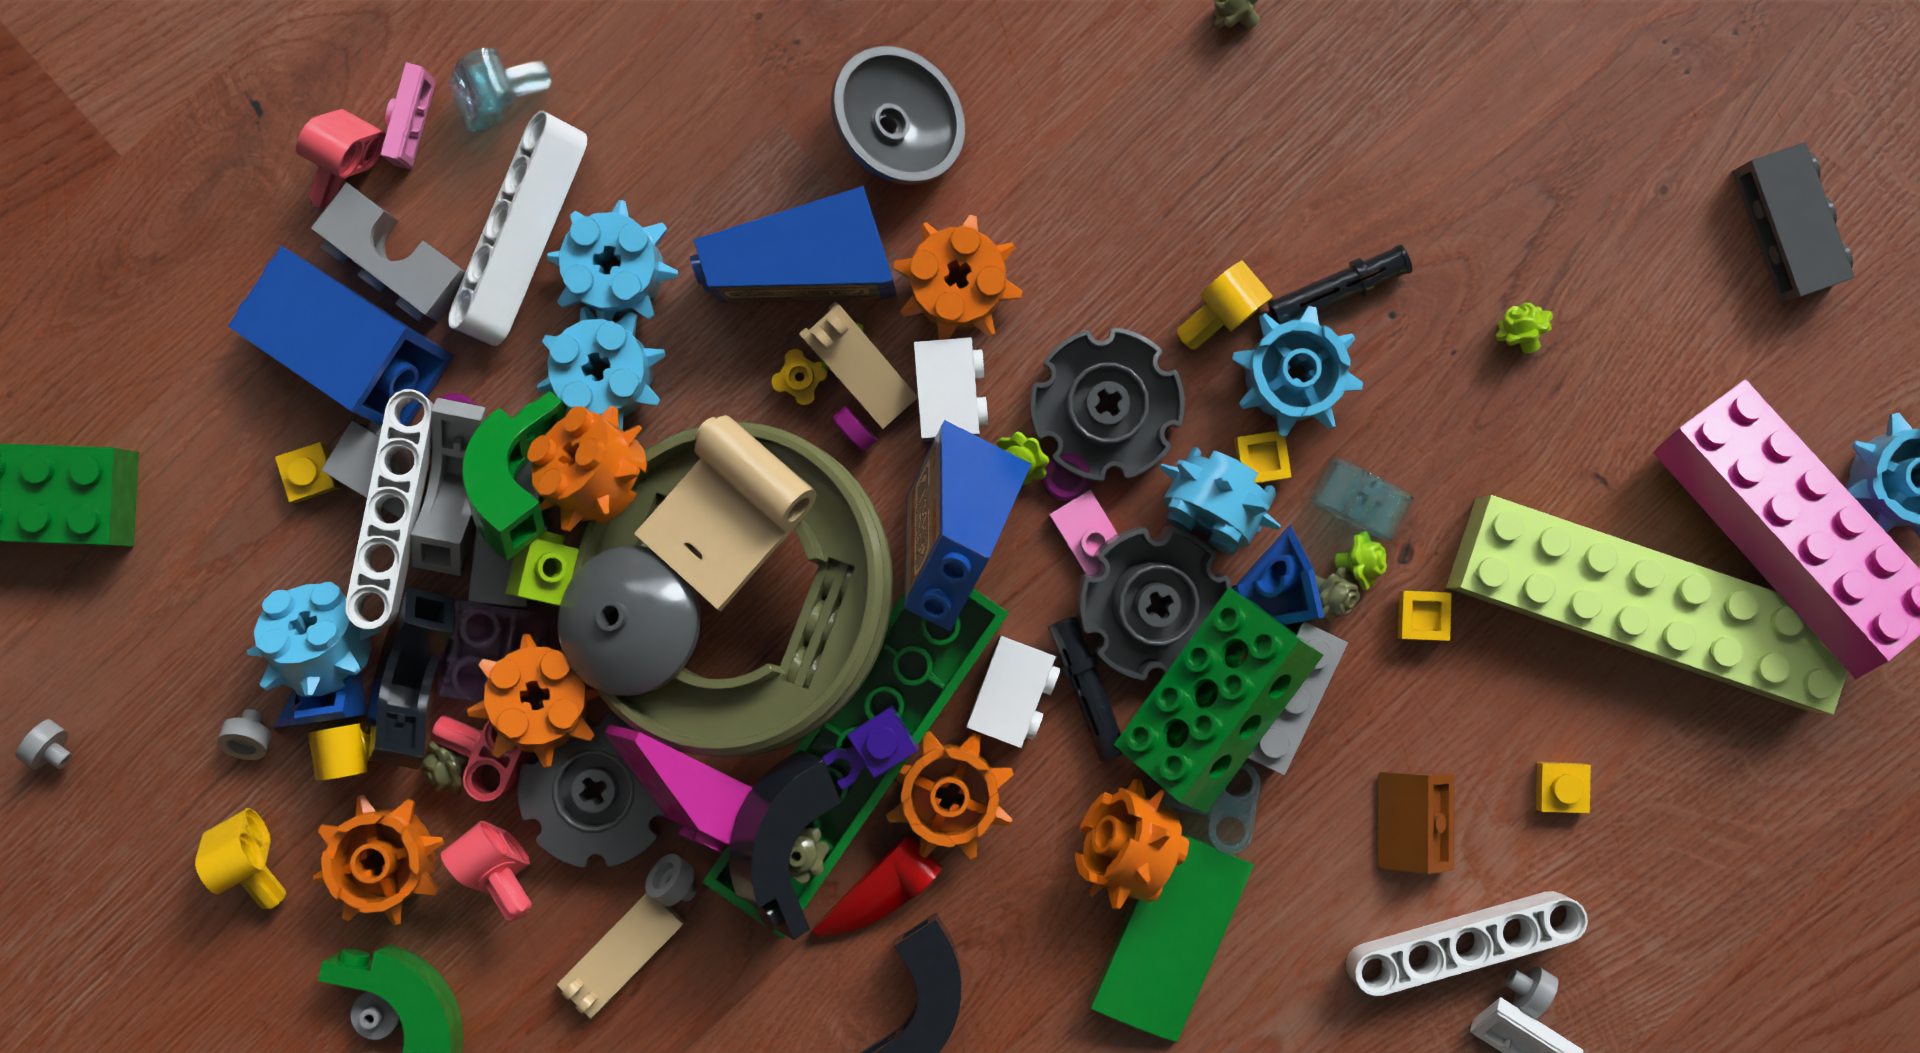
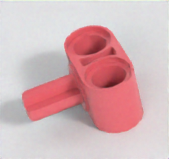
M344 109L315 116L306 123L297 139L296 153L319 166L309 194L312 205L320 209H326L344 186L347 177L369 170L378 162L386 136L383 130Z
M446 715L441 716L432 729L431 740L469 757L463 776L464 788L468 795L475 800L485 802L497 799L512 791L518 781L521 766L523 763H526L530 752L522 751L516 747L498 759L492 755L498 733L495 731L490 720L487 721L483 730L480 731ZM485 765L495 767L500 774L501 780L496 790L487 788L482 782L481 773Z
M479 821L441 852V859L451 875L462 885L491 895L507 921L514 922L529 913L532 903L515 876L530 865V858L511 833L485 821Z

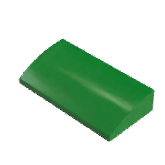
M1183 832L1182 836L1189 840L1188 855L1185 861L1175 866L1156 901L1147 903L1139 899L1132 900L1089 998L1091 1009L1140 1030L1175 1042L1179 1040L1254 867V864Z

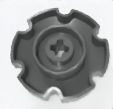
M1112 328L1108 339L1105 341L1095 340L1091 331L1086 330L1069 337L1051 351L1043 363V367L1050 373V379L1045 383L1035 382L1033 384L1030 396V416L1037 439L1049 438L1056 443L1057 450L1053 454L1052 460L1059 467L1074 476L1094 482H1102L1105 479L1106 471L1114 468L1119 470L1124 480H1127L1149 470L1168 453L1172 446L1166 440L1164 432L1168 427L1178 428L1182 425L1185 397L1177 370L1165 372L1159 368L1157 360L1162 354L1160 347L1148 338L1133 331ZM1098 395H1102L1105 399H1110L1111 397L1117 399L1118 403L1113 409L1116 414L1115 416H1112L1108 411L1102 414L1097 412L1096 407L1100 402ZM1073 453L1080 456L1087 463L1090 473L1079 470L1073 463L1063 461L1059 457L1061 456L1060 454Z
M1141 526L1134 527L1113 536L1094 553V557L1098 559L1100 567L1094 575H1081L1076 599L1077 616L1080 627L1084 632H1098L1099 641L1093 650L1109 666L1126 676L1145 680L1148 672L1157 667L1160 669L1161 675L1164 676L1229 587L1232 588L1231 582L1227 575L1212 573L1211 564L1217 555L1197 537L1182 530L1164 526L1161 534L1157 538L1151 539L1148 529ZM1152 593L1163 597L1158 601L1160 610L1156 613L1147 608L1151 605L1149 596Z
M614 712L604 714L603 721L599 725L593 723L587 713L584 720L595 734L591 742L571 737L564 746L554 749L552 765L550 767L544 768L540 760L538 762L529 761L523 763L518 779V803L524 820L535 819L541 824V833L536 837V842L549 854L563 862L579 867H585L590 864L592 856L598 854L605 859L606 865L610 867L636 857L654 843L660 836V832L654 826V819L656 816L665 817V815L605 734L609 724L630 730L634 729ZM603 780L606 783L607 789L601 793L602 796L592 797L588 789L594 785L593 781L596 783Z

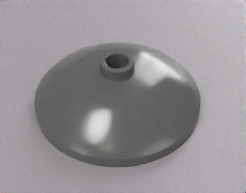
M879 46L869 48L852 57L840 70L834 81L831 93V114L837 134L851 156L872 174L893 183L905 185L922 184L939 177L956 161L961 152L965 137V120L962 106L947 78L937 67L922 56L898 47ZM882 125H884L888 129L889 133L884 130Z
M642 546L615 547L596 555L586 562L568 584L558 614L559 641L562 652L565 654L571 669L589 686L599 691L619 696L646 694L657 690L671 681L690 659L696 647L701 625V610L696 590L653 550ZM617 608L619 612L618 621L611 625L609 615L613 609Z

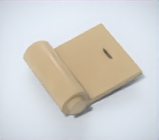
M727 415L718 418L711 417L698 428L695 434L696 443L694 451L701 459L634 533L719 611L723 610L805 517L814 504L817 495L810 485Z

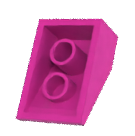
M609 724L605 731L606 736L665 817L682 825L678 834L722 853L725 845L730 846L736 817L752 787L643 733Z

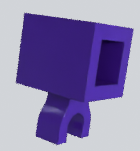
M891 705L848 733V737L853 743L852 747L834 749L824 755L822 759H824L827 766L839 758L849 762L850 773L837 781L843 790L856 781L864 767L867 766L875 778L918 751L919 746L894 706Z

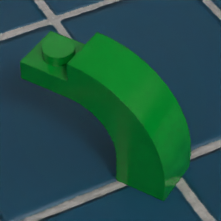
M551 391L535 402L525 405L513 418L502 409L497 408L474 432L465 451L462 474L474 523L484 540L506 561L546 532L540 502L515 480L523 466L529 462L527 453L532 441L538 436L546 435L558 421L565 417L563 401Z
M387 944L374 952L372 960H370V953L366 951L341 949L340 953H336L322 961L318 981L371 992L383 998L393 1007L400 1018L404 1032L402 1053L463 1052V1022L456 998L441 974L420 956L402 947Z

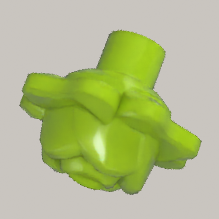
M1525 302L1520 306H1512L1506 310L1504 318L1498 322L1499 330L1496 333V338L1498 341H1506L1509 346L1520 344L1524 353L1536 352L1541 347L1540 335L1549 332L1552 328L1550 321L1553 318V314L1551 311H1542L1541 307H1535L1532 303Z
M1016 432L1012 437H1002L997 441L999 448L1031 463L1023 482L1024 485H1028L1033 479H1043L1046 476L1047 472L1044 467L1049 464V458L1042 452L1037 439L1027 438L1021 432Z
M1362 531L1354 536V544L1349 552L1336 554V569L1338 570L1341 566L1347 568L1354 575L1355 579L1359 581L1362 590H1368L1370 586L1375 585L1376 578L1386 572L1387 554L1385 548L1379 542H1372L1368 532Z

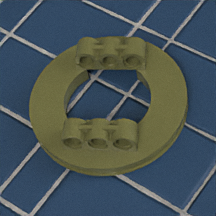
M748 422L737 423L810 485L817 494L811 509L794 528V531L803 545L807 560L819 566L781 665L777 666L767 663L756 671L729 679H707L684 667L664 686L652 692L636 696L613 695L596 689L610 709L634 730L675 750L711 757L734 758L775 751L801 740L830 721L847 705L873 668L886 636L893 602V569L888 539L881 519L860 483L831 455L805 439L782 429ZM700 426L679 432L645 450L647 468L646 472L640 470L631 488L632 491L637 493L634 501L620 515L606 523L600 524L595 520L586 521L576 547L579 549L573 576L586 562L606 550L620 546H642L649 548L634 533L701 459L694 451L696 443L695 434ZM617 608L613 609L609 615L611 625L618 621L619 612Z

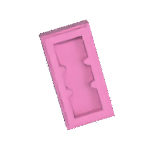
M407 62L405 63L397 96L389 101L386 109L385 122L388 129L380 155L394 166L411 170V167L413 168L436 81L422 66Z
M1089 490L1049 514V517L1086 575H1094L1100 567V563L1094 557V553L1107 540L1117 535V532L1092 491Z

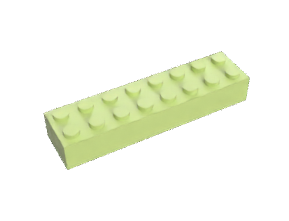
M1493 495L1475 499L1446 586L1447 589L1808 712L1834 715L1848 671L1778 592Z

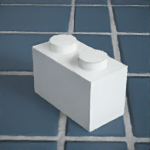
M972 337L914 342L922 442H933L944 420L979 437V426H988L986 397H977L975 379L984 378L982 349L973 350Z
M1000 635L966 727L1022 748L1025 738L1033 741L1043 717V713L1036 711L1042 693L1051 695L1060 672V668L1053 666L1056 656Z

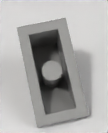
M351 421L323 466L322 471L367 498L382 425L373 421L369 425ZM407 450L396 452L391 459V469L396 475L406 474L412 469ZM399 497L387 499L382 505L384 509L397 517H403L405 506Z

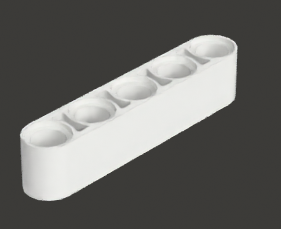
M539 111L529 121L451 305L448 323L451 328L492 346H498L507 337L587 146L586 133L545 111Z
M404 389L396 392L389 399L385 409L346 599V614L349 620L355 626L363 629L376 630L390 626L396 620L400 609L412 550L411 533L419 515L432 452L431 410L434 404L421 392L413 389ZM412 402L423 404L424 417L422 421L414 426L402 425L400 420L402 409ZM400 450L412 451L414 455L413 468L403 475L394 474L391 469L393 455ZM399 497L405 506L403 517L395 523L387 524L381 517V507L387 499ZM388 545L394 552L395 561L389 570L377 572L372 567L371 555L377 547ZM376 593L383 599L385 610L379 619L371 622L362 615L361 604L368 595Z
M1554 891L1542 892L1360 944L1354 947L1348 954L1346 971L1350 979L1365 993L1373 996H1384L1573 942L1579 939L1586 931L1588 924L1587 913L1577 901ZM1564 905L1567 914L1565 921L1562 925L1552 928L1550 924L1551 912L1556 907ZM1518 918L1521 927L1519 934L1516 938L1505 941L1503 938L1504 926L1508 921ZM1465 932H1472L1474 935L1473 947L1465 954H1458L1456 951L1457 939ZM1419 945H1426L1428 957L1425 963L1419 967H1411L1409 964L1410 952ZM1371 959H1381L1382 970L1379 976L1373 980H1364L1362 978V969L1365 963Z

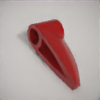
M909 833L904 834L813 927L812 932L822 938L850 932L874 923L902 906L911 898L918 896L936 878L942 866L930 854L926 858L920 856V844Z

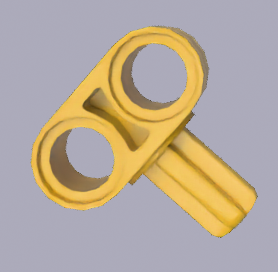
M1242 260L1227 269L1199 294L1206 304L1179 326L1177 333L1180 340L1190 349H1198L1224 325L1230 332L1265 305L1273 295Z
M360 723L308 732L315 780H329L368 772L367 761H371L368 760L370 735L362 732Z
M246 808L203 833L195 859V866L201 881L209 891L220 895L240 883L261 909L270 910L278 906L286 897L285 888L266 866L271 839L264 821L256 811Z

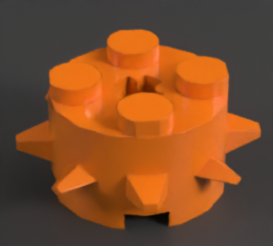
M969 215L962 226L948 227L940 231L934 229L927 222L923 223L920 226L923 242L918 246L913 258L895 260L893 269L910 280L912 297L900 310L903 317L922 313L929 322L937 324L939 340L950 339L956 329L966 331L974 327L980 329L988 337L993 336L996 333L992 315L997 311L1000 302L1021 299L1023 291L1005 279L1006 266L1004 262L1016 249L1014 244L1011 242L996 246L985 234L978 232L977 216ZM958 270L959 273L966 272L968 274L966 276V287L959 289L956 283L950 287L947 284L950 280V272Z
M575 406L546 435L535 438L530 445L527 458L533 463L531 468L532 485L538 494L545 499L540 505L541 511L554 505L559 507L561 512V529L564 531H571L579 521L595 520L602 524L620 515L634 501L637 493L632 491L631 488L640 470L646 472L647 468L645 450L634 439L641 431V426L637 425L626 431L619 428L618 409L614 406H609L601 415L591 412L585 407Z
M525 634L522 635L519 650L507 654L497 662L482 659L478 664L488 678L485 684L484 700L468 708L467 713L470 717L490 720L495 731L498 733L492 755L498 759L518 747L525 752H535L543 767H550L552 765L554 749L564 746L571 737L590 742L594 738L595 734L584 719L587 715V702L599 694L595 688L589 686L576 675L562 651L553 650L548 647H537L531 635ZM540 690L544 696L550 695L549 700H542L544 707L538 710H533L529 702H524L525 698H530L529 693Z
M927 731L923 737V754L918 756L912 765H904L895 777L903 785L901 802L886 815L888 822L910 823L913 831L921 836L919 855L926 858L938 845L945 847L958 845L970 860L976 858L977 837L983 835L990 824L1010 826L1013 820L998 806V789L1014 775L1011 767L989 766L986 759L979 755L981 735L974 732L959 746L955 744L942 745L931 731ZM950 783H955L960 786L958 793L964 795L962 801L953 800L949 806L943 805L941 803L942 795L936 793L940 786L947 788Z
M1138 778L1132 781L1127 790L1119 788V792L1114 795L1107 792L1102 793L1089 807L1079 829L1087 834L1083 846V855L1075 852L1078 873L1086 881L1093 883L1089 894L1091 897L1096 895L1102 888H1106L1111 907L1115 910L1121 909L1127 897L1139 899L1147 903L1156 901L1175 866L1182 864L1188 855L1189 840L1182 836V827L1178 815L1170 807L1161 804L1165 790L1161 789L1151 799H1148L1145 795L1142 780Z
M364 794L359 795L356 800L355 817L339 826L322 824L318 829V833L327 843L328 847L322 853V870L313 875V880L315 883H325L330 894L336 900L340 898L344 901L343 919L350 921L360 912L372 913L383 911L393 926L401 924L402 901L416 894L435 896L440 888L431 877L434 873L435 850L444 845V840L442 837L430 836L419 816L414 814V801L407 799L396 809L375 810ZM381 853L385 864L377 866L374 861V855Z

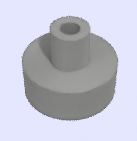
M247 709L243 711L241 718H230L223 722L217 738V745L223 752L235 758L257 760L266 755L272 734L267 727L261 724L262 714L256 710Z
M47 719L33 728L23 739L16 751V758L32 770H37L48 762L57 769H61L72 758V753L62 747L67 739L68 732L51 719Z
M668 854L662 857L652 867L646 879L645 890L647 895L663 906L675 905L680 900L684 902L690 901L697 891L696 885L693 884L694 868L676 854Z
M1539 966L1531 969L1526 975L1513 969L1506 978L1505 986L1516 992L1513 1005L1532 1018L1537 1019L1552 1003L1558 989V978Z
M365 992L359 996L352 1006V1025L358 1034L367 1039H382L395 1031L401 1024L400 1018L393 1007L383 998L371 992Z

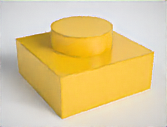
M1278 431L1234 438L1237 460L1258 473L1254 480L1256 484L1292 478L1286 437L1278 435Z
M318 442L275 457L289 502L298 503L341 489L338 480L322 471L323 466L330 457L327 443Z
M1399 591L1398 639L1450 641L1452 593Z
M1537 762L1536 810L1541 812L1590 813L1591 765L1585 763Z

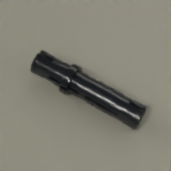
M1397 245L1395 248L1365 261L1360 258L1349 262V268L1319 281L1312 282L1280 298L1268 301L1272 319L1281 325L1292 320H1299L1308 306L1316 307L1318 312L1360 293L1365 297L1374 293V287L1401 275L1411 273L1413 271L1412 263L1403 245ZM1333 289V291H1331V292H1328V293H1326V294H1324V295H1321V296H1319V297H1317V298H1314V299H1312V300H1310V301H1307V302H1305V303H1303V304H1300V303H1302V302H1304V301H1306V300H1309V299H1311V298H1313V297H1316V296H1318V295H1320V294H1323V293H1325V292L1330 291V290Z
M1072 616L1047 627L1056 644L1063 664L1060 668L1063 678L1068 677L1100 761H1106L1124 754L1114 746L1121 732L1095 667L1099 664L1096 655L1090 654L1081 633L1078 619L1076 616Z

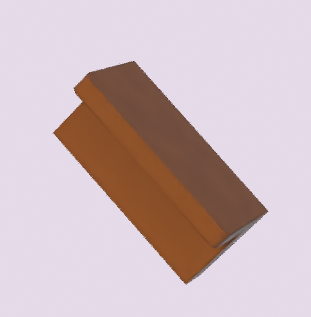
M1380 772L1378 774L1379 868L1421 874L1454 870V773L1432 772L1411 774Z

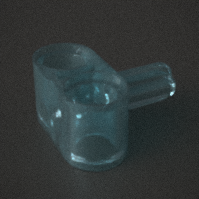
M495 48L478 49L461 57L457 61L448 82L449 90L468 131H480L497 125L506 118L517 96L545 90L551 86L549 69L542 62L536 61L505 69L500 55Z
M1332 457L1310 501L1363 531L1391 542L1414 498L1402 489L1343 459Z
M1245 761L1241 769L1246 770L1250 775L1249 788L1241 794H1232L1224 789L1207 813L1180 803L1166 790L1161 804L1170 807L1172 810L1206 815L1207 832L1212 844L1221 852L1236 854L1243 851L1250 844L1253 836L1260 792V777L1255 768ZM1226 817L1237 818L1243 824L1241 836L1232 842L1223 841L1216 835L1217 824Z

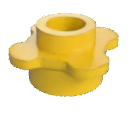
M792 349L785 354V364L780 373L773 375L771 382L777 392H787L796 398L798 404L809 405L815 399L814 392L818 389L820 382L826 380L828 370L821 367V362L814 363L806 359L801 350ZM797 373L804 374L803 381H796L795 376Z

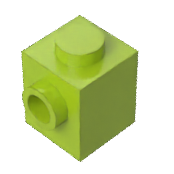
M546 531L514 555L505 594L560 606L564 592L573 577L579 549L565 546L566 536Z

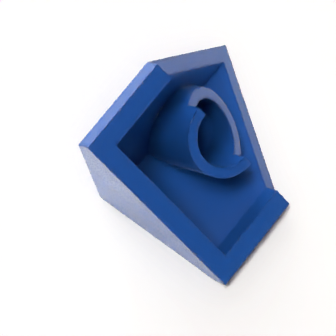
M1290 524L1236 585L1231 586L1233 590L1254 602L1283 625L1324 617L1314 569Z
M362 671L357 675H349L342 681L345 686L340 690L323 696H300L293 689L273 728L367 714Z

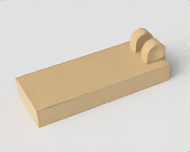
M834 302L828 307L830 311L811 329L805 328L799 335L874 421L884 429L912 404L918 396L838 303Z
M646 893L557 984L563 991L561 994L567 1000L571 999L577 1005L575 1008L581 1014L585 1013L591 1019L671 938L685 921L670 906H663Z

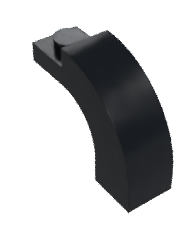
M406 587L402 595L396 620L389 626L372 686L365 734L370 735L368 760L417 770L420 767L425 753L426 713L429 694L438 663L453 634V597Z
M802 750L797 751L773 766L754 785L738 812L729 846L730 875L736 895L757 908L762 922L769 930L774 931L776 929L792 940L797 939L810 930L790 880L789 861L792 848L800 833L810 822L841 803L824 759Z
M936 912L898 936L895 940L894 947L911 972L917 988L918 999L912 1014L899 1028L860 1053H939L949 1039L960 1009L961 968L953 939Z

